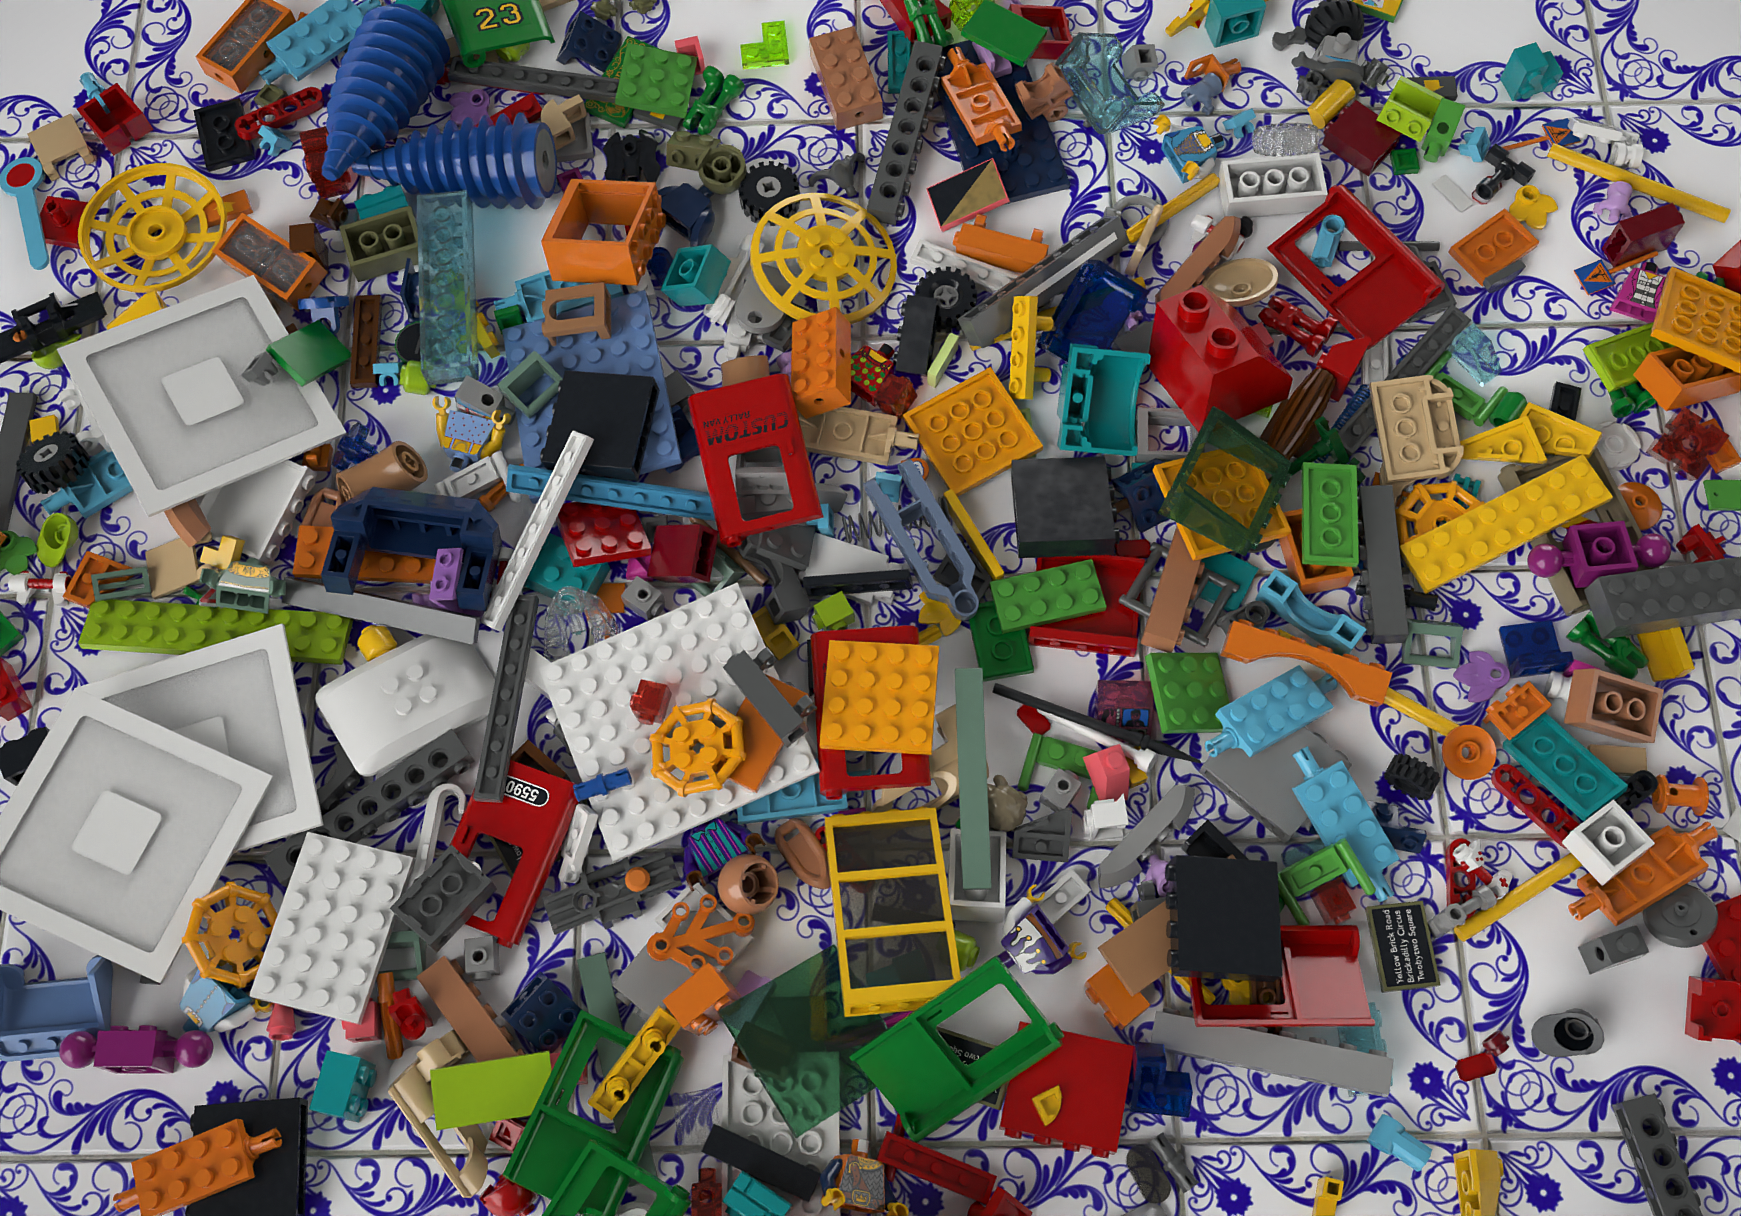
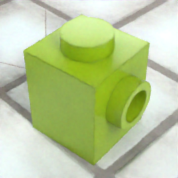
M842 591L813 605L815 615L812 616V619L818 630H845L848 625L855 622L854 611Z

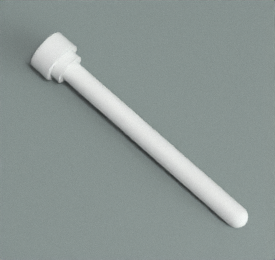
M1037 709L1038 713L1108 748L1120 744L1124 755L1134 760L1137 768L1146 773L1152 770L1157 760L1158 754L1149 749L1137 750L1107 734Z

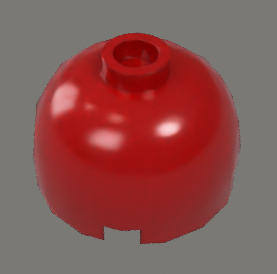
M501 1174L498 1177L500 1180L494 1187L490 1184L479 1197L484 1206L495 1216H527L535 1208L533 1202L539 1194L508 1180Z

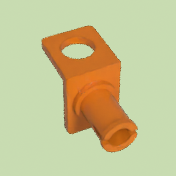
M1212 53L1191 61L1184 77L1188 80L1204 73L1205 75L1207 73H1214L1222 82L1223 92L1230 78L1229 76L1241 72V64L1237 62L1238 59L1236 58L1220 64ZM1202 64L1199 69L1193 71L1196 66Z

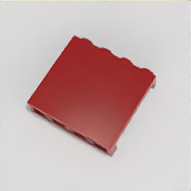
M1094 555L1037 558L1036 571L1092 559L1106 604V610L1040 626H1030L1028 644L1134 657L1138 644L1137 628L1139 613L1119 603V598L1123 594L1126 595L1144 566L1145 559H1139L1135 555H1124L1123 557ZM1141 592L1139 593L1138 597L1136 598V600L1139 601V602H1140V594H1141Z
M1020 1021L1017 1032L1028 1026L1030 1023ZM1061 1030L1064 1034V1037L1061 1039L1063 1043L1061 1047L1009 1081L999 1130L1005 1131L1004 1136L1021 1139L1022 1135L1034 1137L1033 1142L1050 1146L1051 1141L1062 1143V1149L1079 1152L1080 1148L1092 1150V1156L1108 1159L1109 1154H1116L1118 1149L1135 1046ZM1059 1085L1062 1096L1059 1113L1049 1125L1044 1126L1032 1098Z

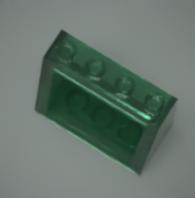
M1212 406L1158 513L1246 556L1251 548L1256 550L1263 535L1259 534L1261 527L1266 529L1272 518V514L1268 512L1271 507L1276 508L1282 496L1278 491L1280 487H1286L1292 475L1288 473L1292 462L1225 412ZM1206 443L1273 475L1248 529L1186 484Z

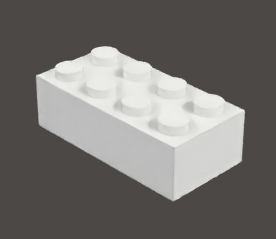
M1320 153L1225 160L1221 162L1218 173L1224 217L1235 216L1242 218L1243 216L1255 217L1312 212L1325 202L1328 195Z

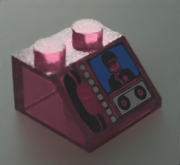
M1098 680L1095 688V719L1131 732L1142 733L1143 736L1147 734L1151 737L1153 719V691L1151 682ZM1113 737L1121 742H1127L1119 738Z

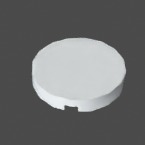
M1616 421L1602 422L1593 429L1602 432V438L1597 448L1607 468L1614 471L1628 468L1639 456L1641 441L1637 433L1624 423L1621 425L1615 423Z

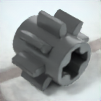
M1373 58L1371 63L1365 60L1361 65L1364 69L1362 81L1373 88L1378 83L1383 86L1390 77L1386 74L1389 67L1376 58Z
M1308 71L1306 77L1300 75L1296 93H1301L1303 100L1314 102L1326 90L1328 81L1323 80L1321 73Z

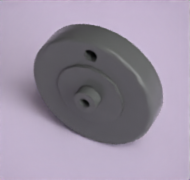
M1685 884L1644 909L1643 920L1648 931L1659 941L1674 947L1689 948L1701 945L1713 936L1717 927L1718 911L1713 900L1705 892L1697 887Z

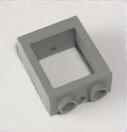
M1137 408L1135 437L1138 451L1135 456V462L1147 463L1155 458L1163 462H1169L1205 453V443L1200 442V434L1185 416L1182 409ZM1148 425L1190 426V452L1148 451Z
M771 446L737 455L735 470L737 495L789 494V485L784 465L782 467H746V462H781L782 457L779 447Z

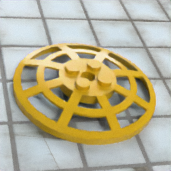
M172 163L141 165L113 177L92 196L80 219L78 243L81 254L89 268L107 284L120 290L135 293H148L153 290L164 291L192 279L214 259L216 255L212 250L226 233L227 212L223 199L215 186L196 170ZM166 175L165 189L148 190L135 196L127 185L145 177ZM179 176L192 180L204 187L208 192L197 202L190 195L175 190L176 178ZM119 190L127 201L115 211L109 223L94 219L103 203ZM163 197L162 205L144 208L141 202L152 198ZM176 198L184 201L191 208L180 215L172 208L173 199ZM215 200L220 212L219 232L208 233L207 218L203 209ZM133 208L136 215L130 220L128 226L118 225L122 217ZM198 215L200 233H188L186 223ZM91 229L106 232L105 244L109 254L108 257L97 261L94 260L90 248ZM158 229L162 230L160 235L152 237V233ZM115 234L126 236L130 247L117 253L114 245ZM215 242L208 254L190 270L187 265L199 254L204 243ZM185 243H197L185 259H182L177 253ZM134 255L145 259L141 270L129 266L123 260ZM169 258L174 266L163 270L152 271L155 262ZM116 264L123 271L138 277L133 285L123 284L114 281L101 269ZM176 271L181 273V276L173 280L144 286L148 278L166 276Z
M806 193L784 199L764 214L757 224L751 241L750 264L759 288L779 310L797 320L817 314L801 309L791 303L799 291L812 298L829 301L830 309L837 307L840 310L839 300L850 298L865 289L874 301L858 311L843 314L850 324H854L871 316L883 305L895 282L897 271L896 253L887 231L866 209L840 196L827 193ZM810 200L812 205L811 209L800 211L789 219L776 214L779 209L786 205L799 201ZM821 200L841 204L857 213L851 217L838 210L823 208ZM814 215L817 226L805 230L795 222L804 217ZM825 215L838 217L845 220L846 223L840 229L827 225ZM865 218L881 234L888 249L875 247L870 234L860 224ZM768 220L781 226L775 239L774 251L759 254L760 237ZM856 228L863 236L867 246H855L848 235ZM787 231L800 238L796 248L782 249L783 239ZM820 250L830 251L832 257H824L821 255ZM856 256L870 257L869 267L865 275L853 266ZM877 257L890 259L889 277L881 292L871 282L876 270ZM784 259H797L802 269L801 274L797 278L788 269ZM776 261L781 274L791 284L783 296L768 281L762 269V263ZM848 274L858 282L849 289L838 291L837 281L845 278ZM810 278L827 282L828 292L813 289L805 284Z

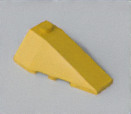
M1468 1149L1453 1154L1461 1216H1495L1501 1177L1504 1173L1503 1163L1498 1158L1497 1151Z

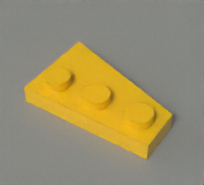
M1528 402L1519 417L1528 416L1544 454L1578 457L1583 454L1585 458H1590L1602 438V432L1531 402Z

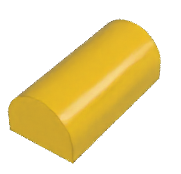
M1337 79L1307 108L1315 129H1323L1355 97L1354 88L1350 83Z

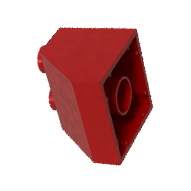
M1203 285L1157 302L1148 352L1151 358L1150 364H1147V366L1178 407L1183 410L1185 416L1200 435L1288 399L1293 381L1292 376L1237 309Z

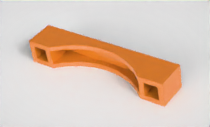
M1238 619V622L1233 621L1229 625L1220 656L1244 664L1271 657H1289L1306 661L1331 675L1344 688L1351 699L1375 707L1384 703L1392 672L1386 671L1385 666L1370 662L1369 665L1359 662L1358 657L1350 654H1343V656L1332 653L1333 649L1326 646L1317 645L1313 647L1307 645V641L1299 637L1291 636L1288 639L1280 636V632L1277 630L1255 628L1254 624L1247 620Z

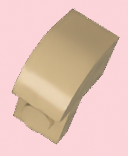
M579 94L566 99L559 105L552 99L542 109L541 122L546 123L550 128L556 150L576 140L571 124L587 116L584 101Z

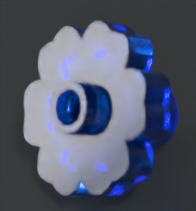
M359 422L351 427L347 435H344L337 445V452L331 464L333 467L343 471L350 466L351 462L356 465L378 453L372 444L365 441L369 428Z

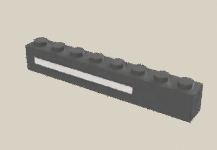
M1103 216L957 320L969 345L981 348L988 347L995 342L994 339L1012 330L1014 296H1038L1037 308H1042L1051 302L1050 299L1055 295L1066 292L1069 289V285L1086 278V273L1090 270L1104 265L1107 258L1123 251L1122 248L1130 243L1120 217Z

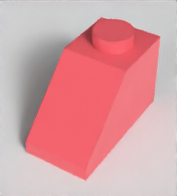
M1120 744L1083 757L1099 800L1114 799V802H1116L1123 793L1125 801L1128 800L1130 768Z

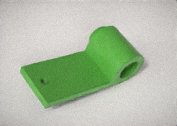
M1741 480L1703 481L1709 510L1741 511Z

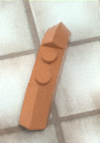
M1227 216L1219 221L1155 295V304L1192 289V285L1197 287L1205 278V275L1202 273L1206 268L1212 269L1220 261L1221 257L1219 255L1228 258L1237 244L1241 229V219L1235 216Z
M196 499L164 511L176 533L189 548L198 543L211 530Z

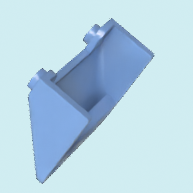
M97 955L87 964L86 971L88 977L25 983V973L22 968L13 964H0V1060L13 1062L60 1057L59 1048L61 1042L69 1034L76 1031H86L97 1039L98 1031H109L111 1023L112 962Z

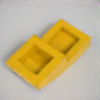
M766 606L752 615L765 646L778 661L800 645L785 624L774 625Z

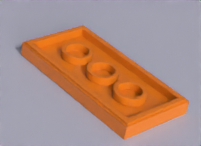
M765 674L792 707L803 696L808 695V693ZM745 697L735 716H740L744 721L742 726L744 753L747 756L745 761H741L728 777V780L758 793L784 743ZM729 735L726 737L727 749H733L732 736ZM725 758L723 762L720 760L719 763L716 765L718 767L715 771L716 773H718L720 769L724 766V764L728 761L727 758Z

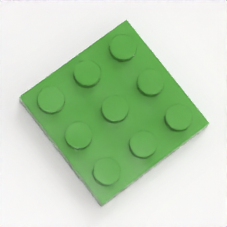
M627 43L615 105L685 118L698 57Z
M1149 653L1146 655L1145 660L1162 734L1222 732V723L1215 714L1220 708L1230 702L1218 653Z

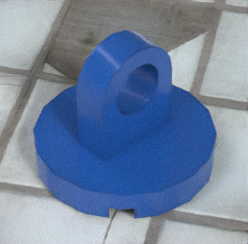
M347 295L311 299L302 298L298 300L299 309H311L312 323L317 320L322 323L323 319L327 318L331 323L329 331L334 336L340 330L338 307L350 306Z

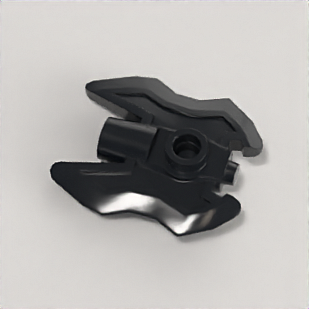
M642 129L639 130L640 138L628 134L621 140L619 132L613 134L603 148L607 157V168L604 172L606 180L622 181L623 173H625L626 181L638 182L641 179L642 170L646 182H657L661 167L656 160L655 152L659 144L656 139Z

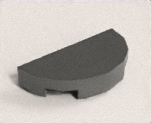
M1518 260L1486 277L1483 285L1489 293L1496 292L1514 280L1524 270L1526 265L1521 260Z

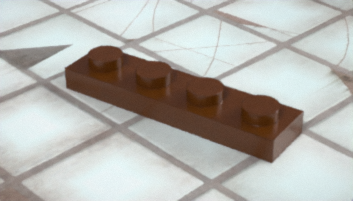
M381 295L355 296L350 385L352 388L378 387V374H373V364L379 363L383 302Z

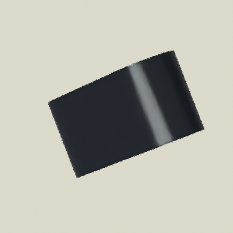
M1646 770L1637 771L1624 781L1628 785L1627 791L1614 801L1626 813L1657 789L1656 777ZM1635 781L1643 785L1644 791L1637 788ZM1625 795L1628 799L1620 805L1617 800Z

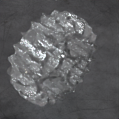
M1298 122L1259 126L1253 131L1252 136L1254 152L1259 155L1273 157L1300 156L1312 153L1318 149L1319 143L1318 127Z

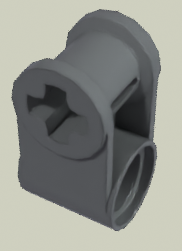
M1252 601L1237 610L1224 614L1217 619L1215 624L1217 627L1222 628L1225 635H1227L1229 625L1233 621L1238 622V619L1250 621L1254 624L1255 628L1263 629L1269 617V608L1264 602ZM1252 612L1258 613L1262 619L1254 620L1249 614Z

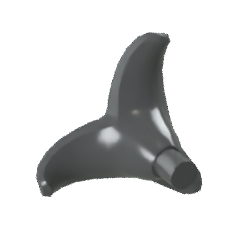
M859 152L851 156L846 155L842 160H836L831 168L816 171L809 178V186L814 187V184L820 179H829L840 188L845 189L848 198L856 195L857 192L853 186V165L857 161L863 163L865 156Z

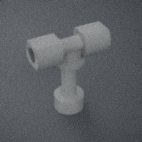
M1481 885L1472 891L1473 898L1461 905L1458 903L1450 904L1430 919L1428 927L1433 937H1442L1456 926L1463 925L1467 915L1479 907L1483 910H1488L1496 905L1497 900L1492 890L1486 885Z

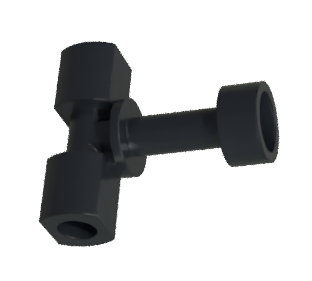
M1494 144L1484 160L1495 167V174L1491 178H1483L1477 184L1476 192L1482 199L1489 200L1498 192V184L1502 180L1512 178L1522 186H1525L1532 179L1536 170L1523 161L1519 164L1508 158L1510 153L1498 144Z

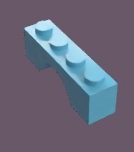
M1276 568L1262 585L1255 599L1256 601L1264 602L1269 610L1323 646L1333 649V652L1340 656L1350 654L1366 631V628L1345 614H1332L1315 606L1303 595L1297 582Z

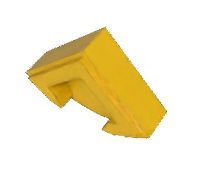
M1059 1085L1032 1098L1044 1126L1049 1125L1059 1113L1062 1098Z

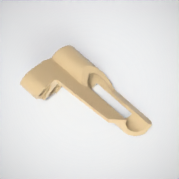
M956 704L935 715L938 724L936 729L945 743L932 751V755H929L931 779L933 778L942 795L923 806L927 808L936 807V811L959 798ZM986 759L987 779H988V778H989V767H988V763H987V759ZM916 787L882 789L881 798L873 804L870 812H886L892 809L895 799ZM903 829L872 831L870 834L875 840L882 842Z
M453 1029L440 1039L437 1038L422 1048L416 1054L418 1058L389 1086L388 1093L463 1198H471L482 1188L488 1171V1161L484 1156L488 1141L478 1124L453 1128L469 1150L468 1159L464 1167L459 1171L425 1123L428 1118L434 1115L430 1069L455 1066L471 1054Z

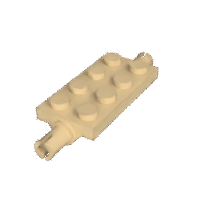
M840 407L806 419L797 410L807 452L888 466L891 449L894 446L914 450L918 448L917 444L919 443L920 434L897 431L898 416Z

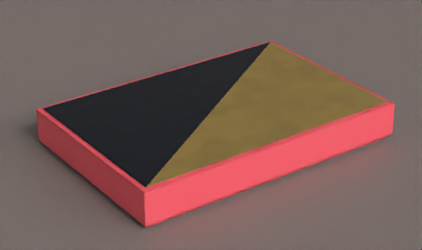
M993 158L926 188L942 232L975 218L977 213L984 214L1010 202Z

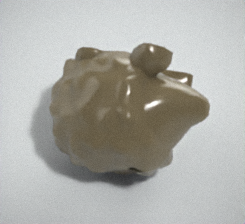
M997 774L993 778L995 785L987 783L989 828H993L995 831L1009 832L1023 823L1028 804L1027 796L1023 792L1009 786L1004 776Z

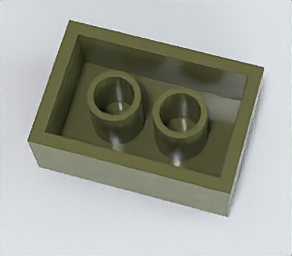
M411 205L339 226L350 267L358 282L404 269L407 258H411L413 266L429 261L421 230Z

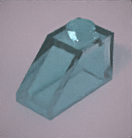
M1474 323L1455 336L1448 351L1482 387L1502 372L1492 341Z

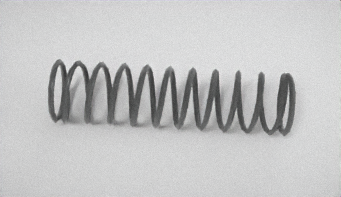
M944 496L938 497V504L950 522L946 499ZM871 511L868 512V535L862 515L859 513V537L851 515L848 516L849 532L846 518L843 516L842 520L847 543L852 541V528L857 540L861 541L862 526L867 538L871 539L872 524L877 536L881 537L883 521L880 516L878 533ZM923 516L925 524L928 527H930V524H928L926 517ZM922 517L919 518V526L917 521H914L918 529L922 526ZM912 522L909 523V528L908 525L905 526L908 531L912 529ZM883 523V526H884V528H885L886 533H887L888 535H890L888 529L886 528L885 524Z

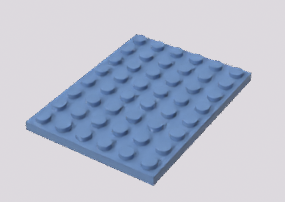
M645 290L611 299L610 339L601 340L598 332L593 331L557 336L556 346H552L549 339L544 337L542 332V322H545V318L502 330L509 373L533 351H536L562 379L565 370L654 377L660 391L640 475L682 463L649 299ZM594 304L556 314V320L594 316ZM544 373L518 399L528 407L555 381ZM559 392L530 419L515 407L523 461L526 467L546 469L543 463H541L540 454L542 448H545L546 431L547 427L551 425L553 418L552 408L553 404L557 402ZM529 495L533 504L538 503L540 496Z

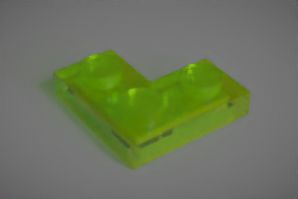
M785 20L761 23L763 42L740 44L743 70L789 65Z

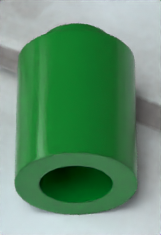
M1507 392L1489 416L1490 423L1494 427H1498L1519 419L1528 404L1525 396L1519 392Z

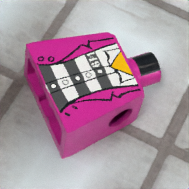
M1645 262L1641 269L1633 268L1624 280L1609 310L1647 323L1654 322L1666 277L1656 274L1658 266L1652 262Z

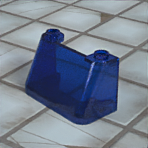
M1086 260L1078 270L1052 315V330L1042 332L1037 342V348L1065 364H1068L1070 343L1097 346L1098 349L1109 350L1129 314L1135 313L1137 310L1141 311L1146 306L1148 301L1147 295L1150 291L1101 260Z

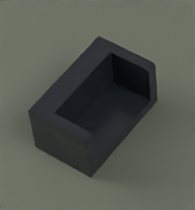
M1209 820L1204 822L1181 847L1188 856L1227 858L1233 854L1236 859L1249 860Z

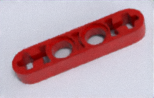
M308 87L239 117L235 122L238 136L243 140H252L261 136L258 134V131L262 125L278 129L320 110L324 106L322 92L316 87ZM294 105L297 107L294 112L285 111L287 106ZM266 115L275 116L273 121H263Z
M1502 764L1497 767L1491 774L1493 786L1556 843L1567 849L1562 841L1566 838L1568 832L1574 830L1580 824L1517 768L1510 764ZM1508 773L1510 775L1509 781L1502 782V775ZM1519 782L1521 785L1513 792L1511 789ZM1522 790L1531 792L1534 797L1533 803L1527 804L1523 802L1520 798V792ZM1548 809L1555 814L1556 819L1554 823L1544 821L1542 818L1543 810ZM1563 821L1565 824L1556 831L1554 828Z

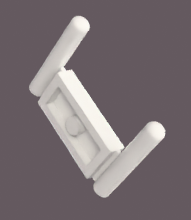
M497 451L491 457L487 456L444 479V482L436 483L434 488L437 495L470 498L502 481L501 479H503L506 486L508 465L502 451ZM508 492L512 502L517 503L522 499L521 494Z

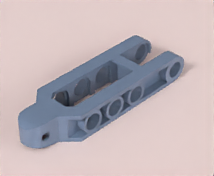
M908 459L897 466L905 484L916 501L896 511L888 495L883 494L875 477L863 483L869 499L927 598L946 603L953 616L958 620H968L974 617L979 607L978 597L971 586L976 566L913 461ZM922 516L926 517L960 575L958 582L949 587L936 584L928 570L929 565L927 561L923 562L915 548L914 539H910L903 528Z

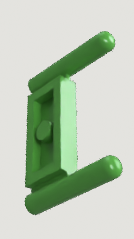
M1445 350L1424 375H1431L1433 379L1439 380L1447 388L1450 387L1454 395L1452 399L1454 411L1469 421L1471 419L1474 420V424L1481 427L1503 396L1508 392V389L1504 386L1499 387L1491 399L1485 403V399L1444 372L1439 373L1452 356L1450 351Z
M1033 733L1019 779L1018 789L1021 791L1028 790L1036 763L1056 770L1058 768L1063 771L1069 770L1077 776L1091 780L1083 757L1098 751ZM1093 785L1087 809H1090L1094 801H1099Z
M1346 838L1340 839L1335 844H1331L1278 872L1279 894L1298 925H1310V922L1295 896L1298 897L1347 872L1348 869H1351L1366 895H1373L1375 893V886Z

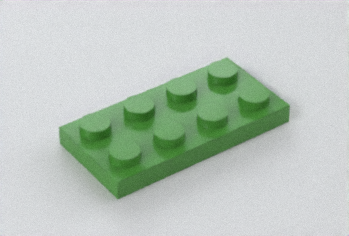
M1303 462L1301 466L1302 564L1357 567L1359 564L1357 465Z
M1092 559L989 582L1002 634L1106 610V604Z

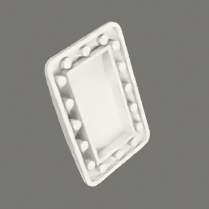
M425 634L333 680L318 690L315 699L317 706L355 770L362 776L370 777L414 755L450 729H453L456 733L489 715L495 679L472 644Z

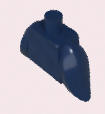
M688 183L657 190L658 195L662 197L661 208L662 213L666 215V225L689 240L690 247L704 245L712 232L715 222V214L710 200L714 193L706 188L704 184L697 190Z

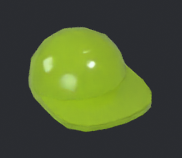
M72 334L61 341L34 351L31 358L38 366L44 369L53 370L62 367L64 362L57 349L76 342L82 335Z
M54 513L42 525L36 545L37 556L47 567L54 568L58 566L63 560L67 549L72 547L78 539L79 528L69 515Z

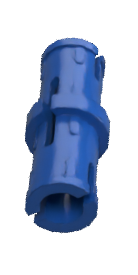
M626 767L606 775L601 773L596 775L594 779L574 784L573 788L577 801L580 802L600 794L605 796L609 794V791L631 785L630 772Z

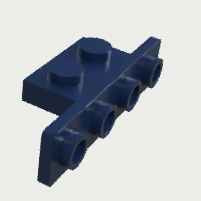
M1366 800L1394 849L1417 854L1421 852L1427 837L1425 830L1400 826L1398 806ZM1310 823L1309 833L1318 835L1313 824Z

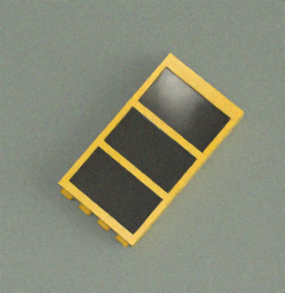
M921 806L911 810L890 809L886 812L877 813L864 811L854 815L834 814L831 817H825V839L844 1016L852 1017L914 1011L961 979L936 807L927 808Z

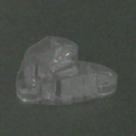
M565 586L557 591L546 610L544 658L552 663L568 656L569 641L566 632L567 626L563 616L567 617L571 634L581 635L582 632L587 631L582 612H585L595 643L600 642L604 636H614L621 633L614 617L598 596L573 586ZM571 595L575 600L565 601L561 597ZM560 647L564 653L561 656H553L550 654L549 649Z

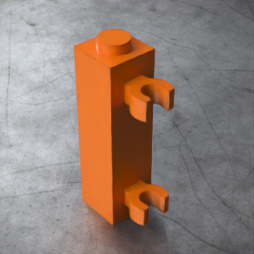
M978 213L974 225L963 223L960 232L956 231L953 239L956 253L1021 274L1048 256L1049 245L1042 244L1043 230L1034 228L1031 240L986 229L985 221L987 216Z

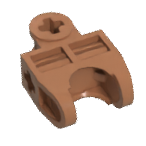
M1052 62L1045 66V72L1038 80L1034 82L1021 80L1015 84L1016 92L1031 119L1043 114L1048 122H1055L1062 119L1068 112V107L1064 101L1073 96L1074 93L1061 69Z

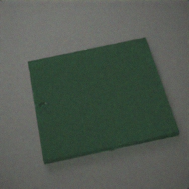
M835 944L718 1012L752 1067L754 1076L760 1080L795 1139L877 1088L855 1061L852 1062L849 1055L889 1028L880 1014L844 1016L838 950ZM848 966L850 988H862Z

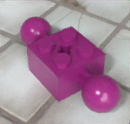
M1624 521L1572 525L1562 541L1564 551H1560L1551 544L1537 545L1530 551L1527 564L1533 574L1542 578L1552 577L1562 567L1569 566L1575 588L1588 587L1598 577L1636 572L1639 567L1637 560L1643 566L1650 568L1662 566L1670 558L1671 545L1665 537L1655 533L1642 536L1636 544L1632 545Z
M142 1025L139 1026L138 1030H128L129 1027L110 1026L109 1031H98L97 1039L89 1032L76 1031L66 1036L59 1048L62 1062L74 1069L85 1068L94 1062L93 1067L115 1074H170L174 1072L175 1058L185 1067L197 1068L209 1061L213 1054L214 1046L210 1036L203 1031L191 1030L177 1039L168 1035L166 1030H157L156 1026Z

